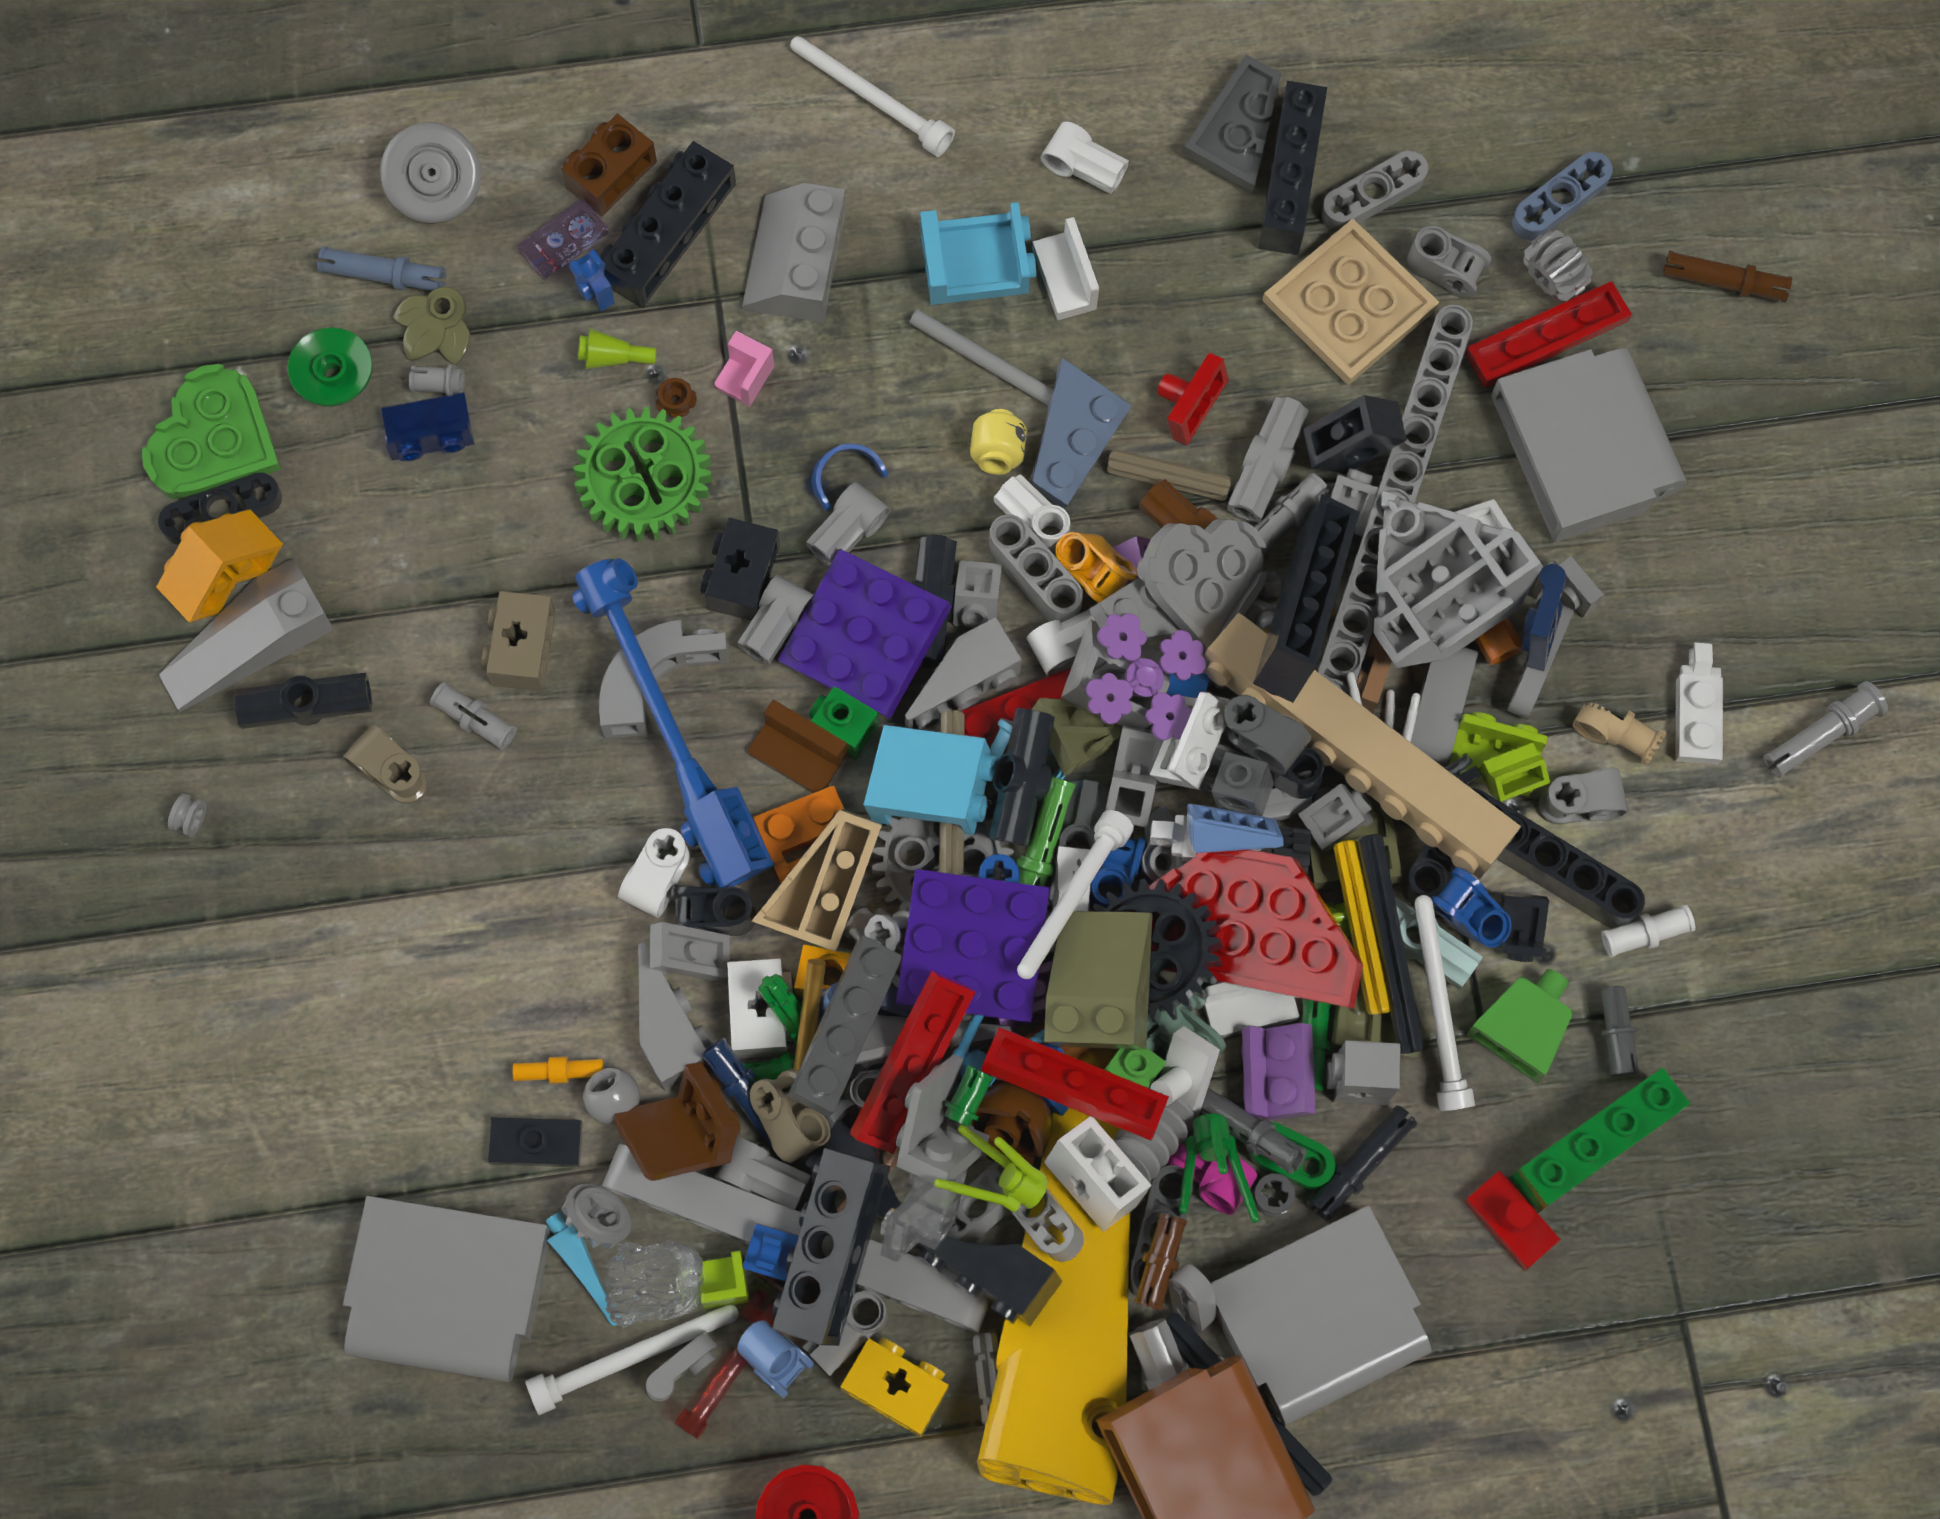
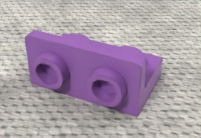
M1297 1023L1267 1029L1256 1026L1243 1027L1241 1055L1244 1068L1242 1097L1245 1111L1253 1117L1271 1121L1316 1114L1312 1025Z

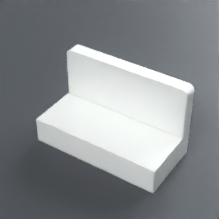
M1071 217L1065 219L1064 233L1033 241L1032 250L1057 321L1097 310L1099 286L1075 218Z
M1227 983L1208 986L1204 990L1207 997L1203 1009L1207 1024L1215 1029L1222 1038L1242 1034V1028L1246 1026H1256L1264 1029L1299 1019L1295 999L1291 996Z

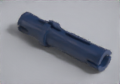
M725 1038L717 1040L701 1053L702 1058L705 1059L719 1077V1080L724 1085L722 1090L726 1096H732L736 1103H738L778 1160L786 1162L778 1157L773 1150L771 1140L759 1116L752 1107L750 1091L756 1082L754 1080L756 1077L755 1073L751 1068H745ZM769 1099L765 1100L766 1104L771 1103Z

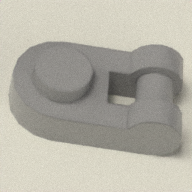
M706 1331L692 1340L648 1377L646 1391L652 1400L661 1402L669 1399L674 1390V1382L688 1370L693 1376H696L716 1359L711 1351L717 1347V1344Z

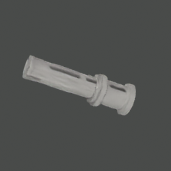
M1864 681L1858 685V691L1844 701L1832 702L1827 708V715L1763 756L1767 768L1783 759L1771 771L1775 777L1781 778L1785 773L1841 735L1845 737L1853 736L1859 732L1861 724L1875 715L1880 717L1888 712V704L1880 690L1871 682Z

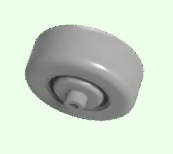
M423 122L403 129L389 142L381 159L380 179L386 197L401 214L421 223H442L461 215L472 204L480 188L481 166L474 147L463 134L445 124Z

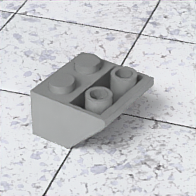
M1092 619L1088 621L1061 696L1062 699L1088 711V702L1091 699L1086 694L1087 683L1093 679H1101L1106 673L1114 674L1117 681L1125 680L1126 671L1133 662L1126 661L1122 656L1119 659H1112L1108 656L1107 647L1102 646L1097 639L1100 627ZM1143 644L1141 645V655L1138 659H1151L1159 665V660L1163 653ZM1163 672L1164 683L1158 693H1167L1169 688L1170 676ZM1132 694V697L1129 699L1132 703V711L1127 715H1121L1120 720L1116 724L1142 729L1152 725L1147 722L1145 715L1152 708L1151 699L1153 696L1139 697Z

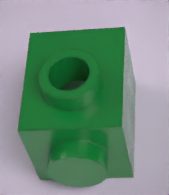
M835 686L827 697L823 694L818 697L809 713V717L812 718L811 722L847 743L848 756L854 760L858 758L879 726L877 711Z

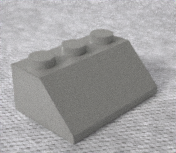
M801 183L765 195L742 304L743 310L824 323L846 215L845 189Z

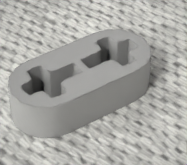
M1184 1264L1169 1279L1171 1303L1175 1313H1178L1195 1332L1201 1333L1217 1318L1215 1293L1208 1279L1197 1268L1190 1264Z

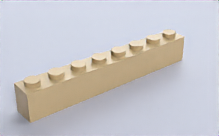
M1238 613L1206 651L1204 659L1206 662L1205 671L1208 677L1220 686H1227L1239 696L1249 695L1255 697L1280 714L1299 722L1311 736V741L1307 747L1314 749L1321 755L1325 766H1332L1345 776L1347 783L1356 791L1366 792L1380 803L1381 808L1387 815L1396 820H1402L1412 827L1420 840L1431 847H1438L1451 857L1456 867L1481 879L1521 826L1316 670L1313 671L1293 703L1279 696L1272 695L1265 689L1254 685L1253 681L1268 634Z

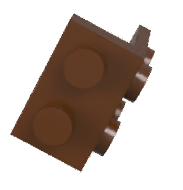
M702 1062L685 1065L678 1097L635 1106L629 1111L615 1113L614 1124L645 1178L651 1181L730 1163L736 1138L741 1130L737 1113L729 1108L721 1095L717 1080L710 1077Z

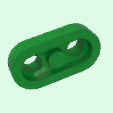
M1275 1122L1271 1123L1275 1125L1276 1131L1306 1149L1304 1161H1315L1318 1165V1173L1314 1175L1307 1174L1303 1169L1302 1163L1297 1171L1294 1170L1292 1174H1289L1261 1154L1255 1156L1248 1151L1250 1159L1258 1167L1274 1174H1281L1287 1177L1293 1184L1304 1189L1313 1190L1321 1188L1331 1179L1335 1171L1334 1156L1326 1146Z

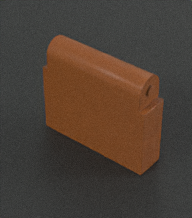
M1242 1355L1227 1358L1207 1369L1188 1368L1096 1420L1142 1519H1305L1315 1510Z

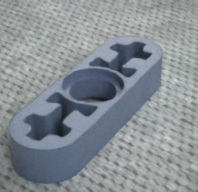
M1598 152L1583 154L1517 206L1512 219L1514 232L1522 239L1533 241L1539 235L1543 236L1549 230L1551 231L1606 188L1613 172L1611 161L1605 155ZM1586 169L1589 171L1597 169L1600 172L1598 177L1592 175L1586 179L1582 186L1579 183ZM1557 188L1567 189L1572 194L1573 201L1569 204L1557 203L1553 199L1551 192ZM1544 206L1546 211L1542 213L1538 224L1534 221L1529 224L1524 221L1526 215L1533 217Z

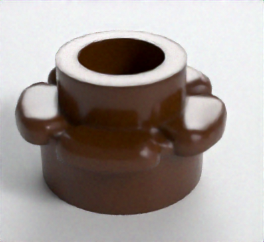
M680 378L667 379L659 386L656 392L658 397L656 400L657 409L659 411L662 409L666 410L667 415L670 414L672 418L687 416L689 409L694 408L697 402L696 392L691 390L688 382ZM674 396H678L680 400L678 402H673L672 398Z

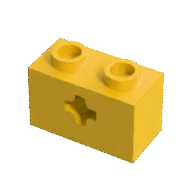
M881 1337L878 1343L868 1338L843 1381L841 1391L921 1438L949 1389V1385L942 1381L945 1373L921 1360L918 1366L902 1358L905 1353L903 1348L884 1337ZM899 1373H903L906 1375L905 1384L909 1387L908 1392L898 1390L895 1396L889 1394V1383L885 1381L886 1377L896 1378Z

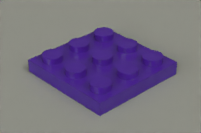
M839 549L778 661L782 665L831 690L834 686L874 709L878 714L890 719L952 606L948 601Z
M915 869L896 1004L914 1007L931 971H935L969 986L976 992L965 1014L1031 1023L1038 970L1032 978L1023 979L1018 975L1017 968L1045 924L1050 887Z

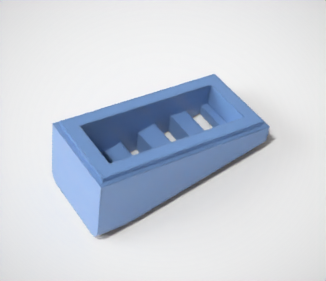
M1187 805L1188 835L1193 851L1196 853L1278 848L1283 846V836L1276 819L1203 805Z

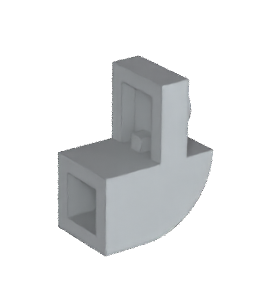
M1123 725L1105 810L1118 811L1129 818L1133 825L1142 827L1148 826L1156 787V779L1150 773L1164 742L1158 740L1153 735L1152 730Z

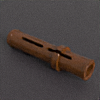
M1669 250L1666 257L1667 263L1682 267L1665 264L1663 269V277H1672L1737 291L1739 296L1748 298L1751 294L1778 300L1782 303H1786L1789 293H1787V290L1773 288V286L1791 289L1792 285L1791 276L1786 277L1757 271L1754 265L1747 264L1746 268L1679 254Z

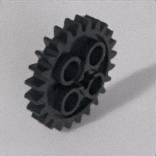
M1141 879L1139 891L1133 892L1130 886L1124 883L1123 897L1118 899L1109 891L1106 894L1110 905L1104 908L1101 905L1094 904L1093 908L1096 912L1152 913V919L1155 914H1160L1153 930L1152 926L1151 946L1153 941L1158 950L1151 951L1148 1001L1149 1017L1154 1024H1159L1162 1011H1166L1173 1020H1176V1006L1180 1004L1191 1012L1193 1006L1189 998L1193 994L1199 998L1206 999L1207 995L1201 985L1203 982L1216 984L1217 979L1209 971V967L1222 966L1223 962L1217 955L1212 954V952L1223 948V943L1220 938L1210 937L1217 933L1220 928L1215 920L1206 921L1212 913L1207 905L1197 908L1200 899L1194 892L1184 898L1185 890L1181 884L1177 883L1168 893L1167 884L1163 879H1159L1155 889L1151 890L1146 880ZM1175 925L1186 926L1184 935L1176 941L1166 940V934L1171 927ZM1164 969H1177V975L1172 982L1168 984L1157 983V978Z

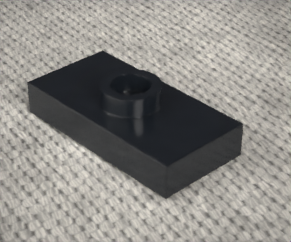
M491 1117L488 1163L490 1165L580 1167L583 1122L582 1120Z

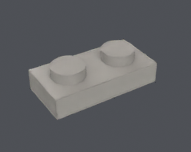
M666 922L650 925V969L717 982L728 979L727 962H730V935Z

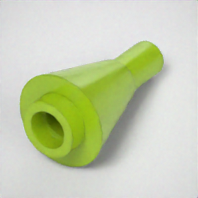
M589 328L588 336L580 335L578 360L586 361L585 370L622 365L628 362L655 365L656 348L629 345L626 341Z

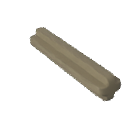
M1118 449L1112 450L1107 465V471L1111 474L1151 484H1156L1166 479L1177 490L1221 501L1227 499L1231 486V478L1228 476Z

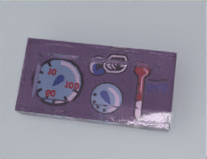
M582 198L519 243L517 247L519 253L543 280H546L609 234L608 226Z

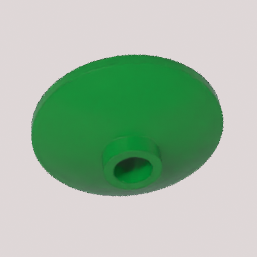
M334 327L315 330L300 339L292 349L287 365L288 377L296 393L304 400L324 407L342 405L355 399L368 385L373 368L372 357L364 341L348 330ZM330 369L340 370V373L336 376L326 377Z

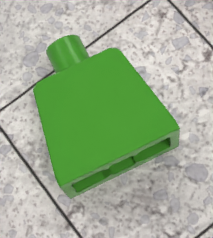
M1546 969L1536 985L1520 976L1475 1022L1466 1035L1526 1077L1538 1083L1548 1072L1573 1015V1011L1559 1001V998L1569 985L1568 980L1552 969Z

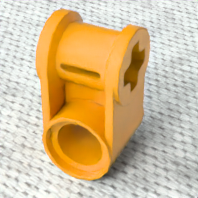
M1070 532L1064 534L1056 545V558L1083 586L1085 592L1098 603L1122 589L1129 580H1135L1138 576L1137 568L1098 534ZM1082 545H1084L1085 547V556L1083 560L1081 559L1080 555Z

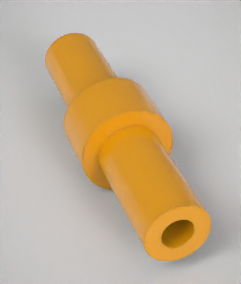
M567 1056L549 1057L548 1062L513 1063V1080H549L550 1084L569 1083L571 1078H591L593 1074L604 1070V1059L568 1061Z

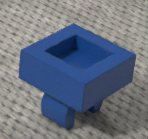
M756 1223L743 1269L786 1281L788 1275L786 1261L791 1249L796 1246L799 1235Z

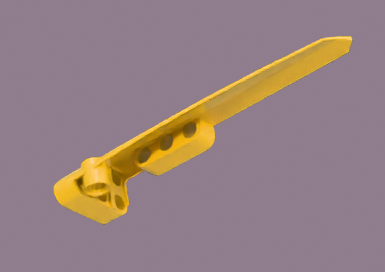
M1089 1048L1086 1052L1076 1057V1059L1105 1070L1119 1049ZM1069 1107L1063 1116L1055 1113L1052 1115V1132L1043 1154L1040 1171L1048 1179L1047 1188L1081 1229L1084 1242L1076 1257L1069 1261L1059 1262L1053 1260L1042 1251L1027 1231H1025L1022 1247L1055 1269L1062 1283L1031 1326H1028L1018 1318L1014 1324L1006 1320L1004 1321L996 1360L998 1373L977 1464L980 1475L995 1483L1092 1504L1110 1505L1114 1497L1119 1468L1105 1439L1098 1437L1093 1431L1098 1426L1097 1419L1126 1404L1130 1212L1103 1232L1044 1163L1057 1141L1090 1117ZM1094 1118L1112 1140L1121 1129ZM1044 1198L1031 1208L1029 1218L1041 1214L1045 1207ZM1054 1224L1047 1228L1056 1238L1058 1245H1061L1066 1240L1063 1237V1232Z

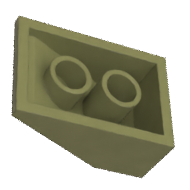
M1073 911L1057 937L1046 996L1044 1042L1058 1047L1146 1050L1152 913Z

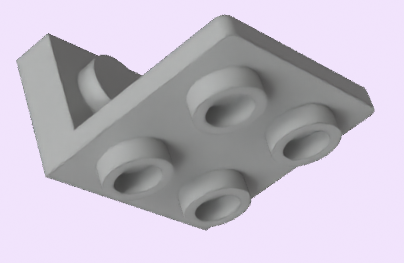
M955 1054L943 1064L936 1065L921 1082H915L910 1087L905 1099V1107L908 1108L906 1123L900 1129L896 1141V1146L900 1148L896 1167L932 1183L937 1178L953 1181L984 1154L983 1151L958 1132V1127L963 1124L945 1116L948 1107L944 1104L946 1101L951 1102L956 1092L963 1058ZM972 1125L967 1127L985 1141H989V1135L975 1130Z

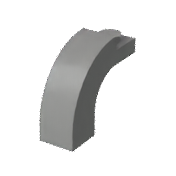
M681 620L658 624L636 635L656 681L665 673L679 667L729 663L726 633H718L713 629H700L692 632V635L684 636ZM622 648L610 663L601 685L599 714L604 738L648 735L647 701Z

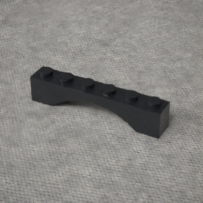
M837 1120L830 1130L828 1142L816 1149L805 1164L813 1172L814 1165L817 1159L823 1155L824 1148L846 1152L882 1164L885 1163L883 1156L876 1147L856 1140L850 1134L851 1128ZM887 1178L876 1216L877 1220L886 1225L882 1232L902 1247H905L910 1242L919 1248L921 1252L918 1257L935 1271L940 1273L946 1267L958 1277L954 1283L972 1297L977 1298L980 1293H983L993 1300L994 1303L991 1309L1009 1323L1014 1324L1018 1318L1028 1326H1031L1062 1283L1056 1270L1019 1244L996 1246L974 1244L939 1233L923 1224L904 1208L898 1200L889 1178ZM843 1189L840 1190L839 1193L846 1197L845 1191Z

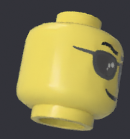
M994 409L989 413L979 416L973 424L970 456L987 473L1001 475L1010 472L1013 468L1019 466L1024 458L1027 433L1025 424L1018 417L1014 416L1012 412L1005 409Z

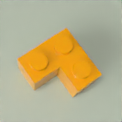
M250 509L235 514L227 513L217 519L202 523H192L182 532L180 537L182 541L174 555L164 565L165 572L156 588L189 623L218 614L236 583L268 572L283 543Z

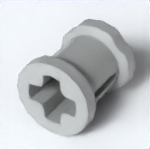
M899 911L892 917L886 914L871 917L868 925L865 927V936L893 951L896 948L904 950L906 933H900L899 929L907 928L909 911ZM888 932L889 936L879 938L877 934Z

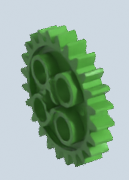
M645 407L642 416L637 418L632 409L627 408L626 420L623 421L614 413L611 414L612 426L609 428L598 422L596 428L599 437L596 438L590 435L584 437L586 446L590 450H577L578 460L583 464L575 465L573 468L575 477L580 478V480L574 483L578 494H584L580 498L583 509L591 508L589 512L591 520L596 522L604 517L602 524L605 532H609L617 525L621 539H624L630 530H634L638 542L642 541L645 531H651L654 539L659 540L660 528L666 527L672 535L676 534L674 522L677 520L685 525H690L687 511L691 510L701 513V503L697 498H709V489L704 484L712 482V473L706 469L711 466L710 455L702 454L706 450L703 439L694 441L696 437L695 428L691 426L682 431V417L678 416L669 423L666 410L664 409L660 411L657 418H651L649 407ZM657 442L663 445L657 452L649 453L643 450L644 446L648 443ZM626 444L633 446L644 472L650 475L652 487L662 500L661 504L654 503L642 475L636 473L634 461L624 447ZM618 460L625 463L617 471L605 469L606 465L611 461ZM669 477H677L682 480L679 485L673 488L661 485ZM632 495H639L644 498L636 506L623 504L625 499Z

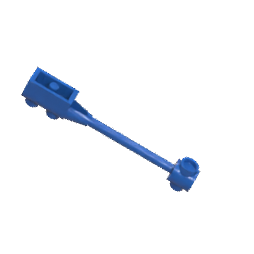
M620 558L601 560L585 567L575 575L579 589L573 592V601L576 607L585 614L591 612L593 617L607 615L676 763L675 770L685 806L683 812L687 818V822L681 825V834L690 846H700L706 859L699 866L702 879L709 886L718 885L719 888H731L774 866V863L739 788L732 787L718 790L697 760L692 758L625 615L623 607L632 601L630 591L634 590L638 585L637 576L633 568Z

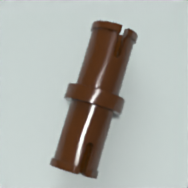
M1159 1213L1149 1253L1144 1252L1142 1261L1146 1265L1134 1303L1162 1311L1172 1271L1177 1272L1180 1262L1175 1260L1184 1228L1188 1221Z

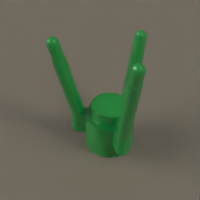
M1215 1113L1197 1117L1192 1122L1193 1136L1185 1138L1186 1160L1180 1193L1179 1212L1186 1214L1188 1211L1196 1155L1200 1154L1201 1158L1205 1161H1216L1219 1173L1223 1175L1228 1171L1226 1156H1228L1250 1219L1253 1223H1257L1260 1220L1236 1150L1235 1137L1230 1135L1227 1118Z

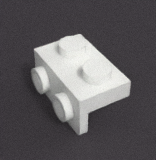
M1200 692L1198 698L1182 696L1185 700V706L1191 708L1192 712L1181 739L1176 740L1171 737L1165 740L1161 746L1150 773L1159 782L1199 790L1222 732L1226 727L1224 718L1226 705L1206 692Z

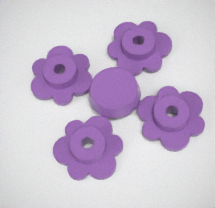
M1131 613L1124 614L1121 618L1117 614H1111L1106 619V626L1100 628L1097 633L1098 642L1102 646L1107 647V654L1110 658L1119 659L1122 656L1126 661L1133 662L1126 671L1125 680L1117 681L1114 674L1106 673L1101 679H1093L1087 683L1086 694L1091 699L1088 702L1089 711L1093 714H1099L1104 723L1115 724L1120 720L1121 715H1127L1132 711V703L1129 701L1132 694L1139 697L1153 696L1151 699L1152 708L1145 715L1147 722L1153 724V735L1161 741L1168 740L1171 737L1180 740L1192 709L1185 706V700L1181 695L1175 694L1170 697L1164 692H1158L1164 683L1163 672L1167 674L1175 673L1177 679L1185 681L1190 678L1191 674L1198 675L1205 670L1206 662L1203 656L1200 655L1204 650L1203 644L1198 640L1192 641V637L1188 632L1178 630L1172 634L1171 639H1165L1161 642L1160 650L1163 655L1159 660V665L1151 659H1138L1141 655V645L1147 640L1146 633L1139 630L1140 621L1138 617Z

